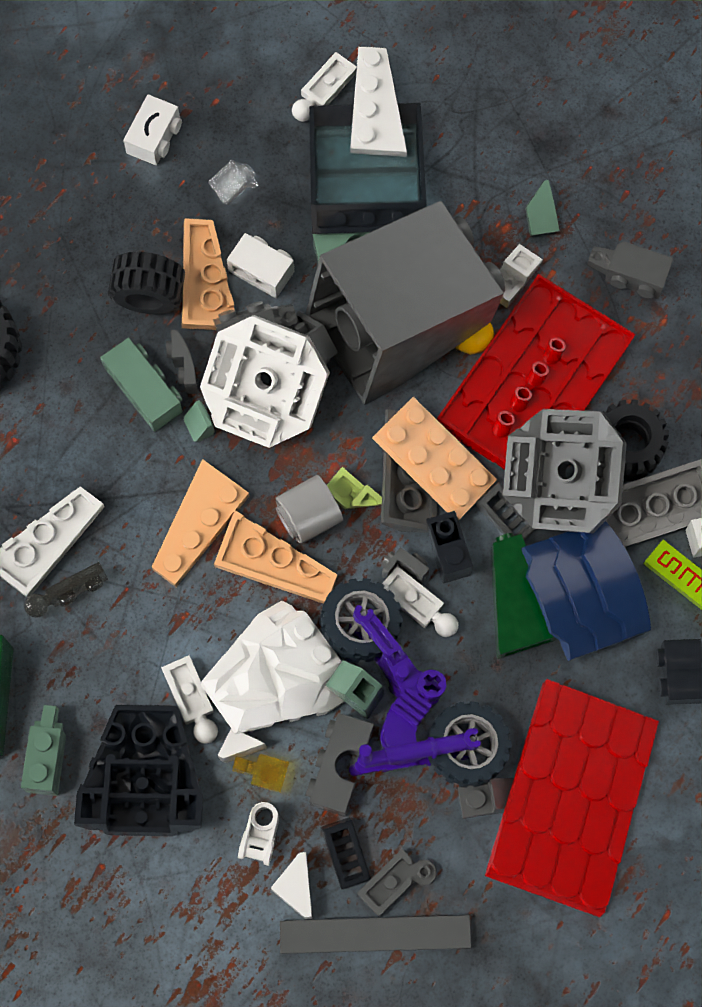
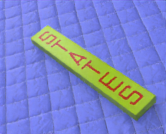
M662 540L643 564L702 610V569L665 540Z

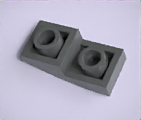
M171 330V341H166L167 358H172L174 367L179 368V384L185 385L186 393L198 394V383L189 349L179 332Z

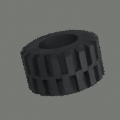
M149 252L123 253L116 256L113 261L108 296L116 304L139 313L165 314L174 312L181 303L185 270L179 263L159 254Z
M633 399L630 404H627L626 400L619 401L617 407L611 404L606 412L603 411L617 431L621 429L634 430L645 441L646 447L643 450L637 452L626 451L624 476H627V481L634 480L636 475L641 479L646 477L647 472L652 473L660 463L669 443L667 442L669 430H664L667 423L664 418L659 420L660 412L657 409L652 412L649 410L650 404L644 402V405L641 406L638 405V400Z

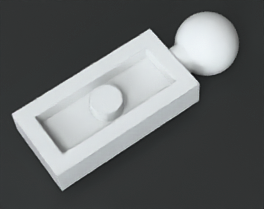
M335 52L302 88L301 96L305 99H300L294 103L292 107L294 118L301 122L308 121L309 106L329 105L356 75L357 66Z
M398 566L382 583L385 585L384 589L393 592L395 595L394 599L396 602L399 601L401 610L422 627L426 628L432 621L436 632L442 637H451L457 632L458 620L450 613L441 614L439 612L444 606V602Z
M188 655L161 667L185 724L187 725L195 721L196 724L193 730L195 738L204 744L213 742L218 735V727L212 720L207 719L206 716L214 713V710L205 690L200 684V678L190 656Z

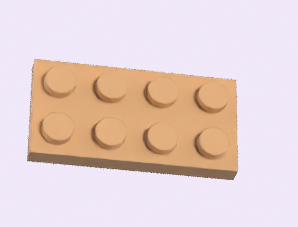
M414 397L372 437L447 513L455 511L458 520L497 480Z

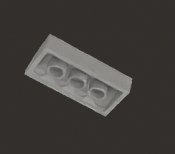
M702 459L623 484L622 504L606 522L617 534L624 547L687 527L691 520L702 518Z

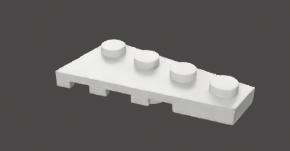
M359 47L350 153L407 157L387 49Z
M82 487L77 488L50 508V512L38 521L34 520L26 526L27 529L15 538L11 537L2 544L3 547L0 548V577L29 598L103 510L104 504Z

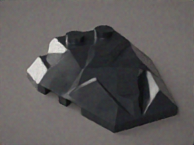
M115 705L101 736V745L97 754L90 761V770L84 784H80L77 791L74 825L88 830H103L107 835L176 836L178 831L189 832L202 828L203 794L196 776L177 706Z

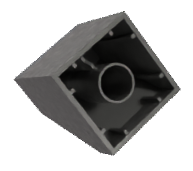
M442 201L320 255L306 315L324 325L338 351L333 357L364 405L404 384L491 323L505 292V282L498 267L492 262L484 264L474 250V237L468 223L460 216L452 218Z

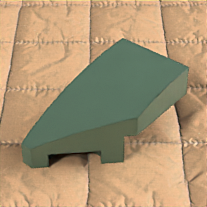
M545 180L541 183L525 208L530 236L559 231L549 180Z

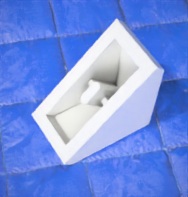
M303 852L296 856L273 884L271 890L307 920L312 919L307 855L306 852Z

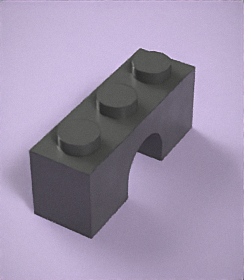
M338 713L336 721L330 719L325 737L329 738L327 749H320L315 765L320 770L317 779H310L306 791V796L310 797V806L343 817L346 816L355 789V783L342 779L335 770L336 764L342 757L347 755L359 757L360 746L363 744L369 745L374 724Z

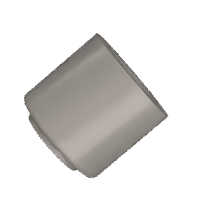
M317 474L275 498L277 504L276 511L289 535L301 544L343 521V516L337 502L325 482Z

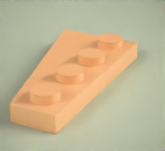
M202 459L157 554L152 569L177 587L231 520L234 510L238 511L249 498V492Z
M234 510L214 566L324 604L326 597L334 589L337 574L306 554L303 555L292 548L287 542L276 538L268 533L266 529L257 523L254 524L246 519L244 515Z

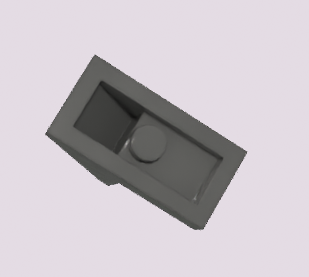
M492 778L488 783H483L479 787H457L462 819L504 813L514 778Z

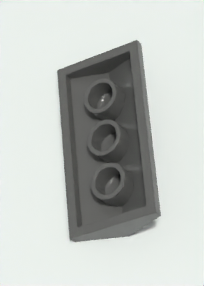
M391 409L385 410V424L398 411ZM384 450L381 524L400 532L429 533L426 519L437 516V502Z

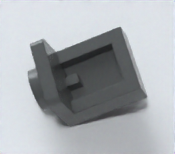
M400 547L395 554L390 552L382 562V577L386 580L398 566L422 585L429 575L428 563L416 553L411 555Z

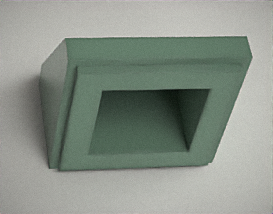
M198 400L184 416V422L194 442L206 439L214 435L215 432L213 423L202 401Z

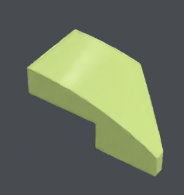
M343 467L327 484L335 501L344 509L382 505V497L368 485L364 486Z

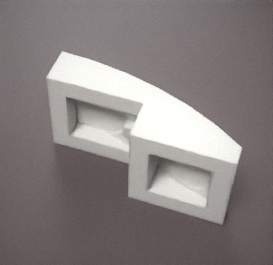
M520 244L505 259L500 269L505 282V292L500 304L506 308L523 289L543 260Z

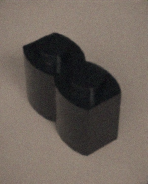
M701 639L663 640L661 649L656 650L657 666L662 667L664 678H659L660 697H665L666 705L702 703Z

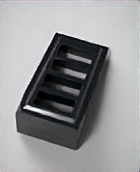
M345 818L320 827L341 890L371 880L352 819ZM347 829L349 835L332 840V834ZM349 842L352 843L353 847L339 852L335 850L337 846ZM356 855V860L340 865L339 859ZM360 866L361 872L344 877V871Z

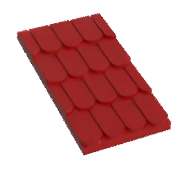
M538 274L439 414L437 420L457 440L505 470L508 436L516 429H520L542 409L585 411L636 334Z
M546 679L541 687L485 876L601 917L605 913L606 906L610 900L618 864L621 862L633 810L637 804L659 721Z

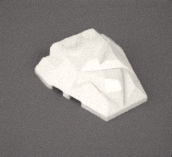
M280 601L259 613L200 683L235 734L270 727L275 722L289 720L290 722L298 721L301 717L307 715H325L345 703L344 700L325 686L342 661L308 614L304 611H296L292 605L284 601Z

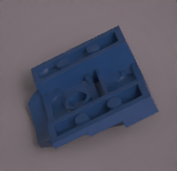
M606 521L594 533L566 532L521 548L528 564L526 578L538 600L549 634L559 639L568 661L635 638L651 630L647 601L637 571L621 540Z

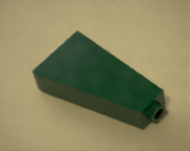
M513 533L503 534L496 538V542L491 547L495 644L498 659L553 642L557 639L549 634L538 600L526 578L528 564L521 548L526 546L522 534L513 536Z

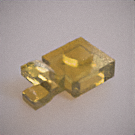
M259 754L257 762L236 756L232 771L253 776L252 786L281 793L289 762Z

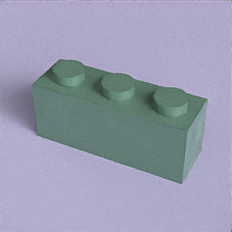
M128 337L100 358L105 370L151 429L156 432L183 412L180 404L183 399L173 386L168 388L163 380L166 378L156 364L154 366L149 364L146 360L149 356L141 344L134 345Z

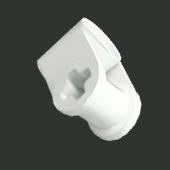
M261 802L252 808L246 831H244L238 853L239 859L248 857L263 861L264 865L269 866L279 824L278 811L272 804ZM263 809H268L273 813L272 822L266 826H261L256 821L258 812ZM250 846L262 848V849H264V850L261 851V850L253 849V848H250Z

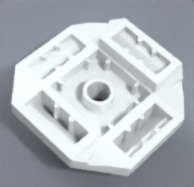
M253 315L217 333L200 388L212 414L211 418L215 427L270 448L311 428L330 372L308 335ZM262 372H266L271 376V386H267L261 381Z

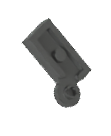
M401 849L357 892V895L379 917L414 882L423 886L432 883L436 877V868L428 860H419L415 863Z

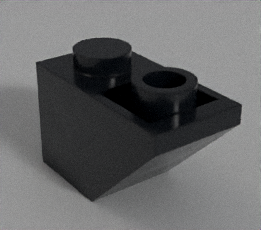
M452 511L426 519L432 550L442 583L471 576L473 564L456 512Z

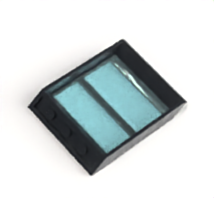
M397 103L407 157L350 153L354 104L309 106L312 234L372 232L427 207L421 103Z

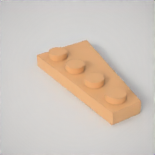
M185 218L183 234V269L185 270V278L182 291L181 328L216 330L213 319L219 318L218 315L224 311L234 310V301L232 294H230L213 220Z

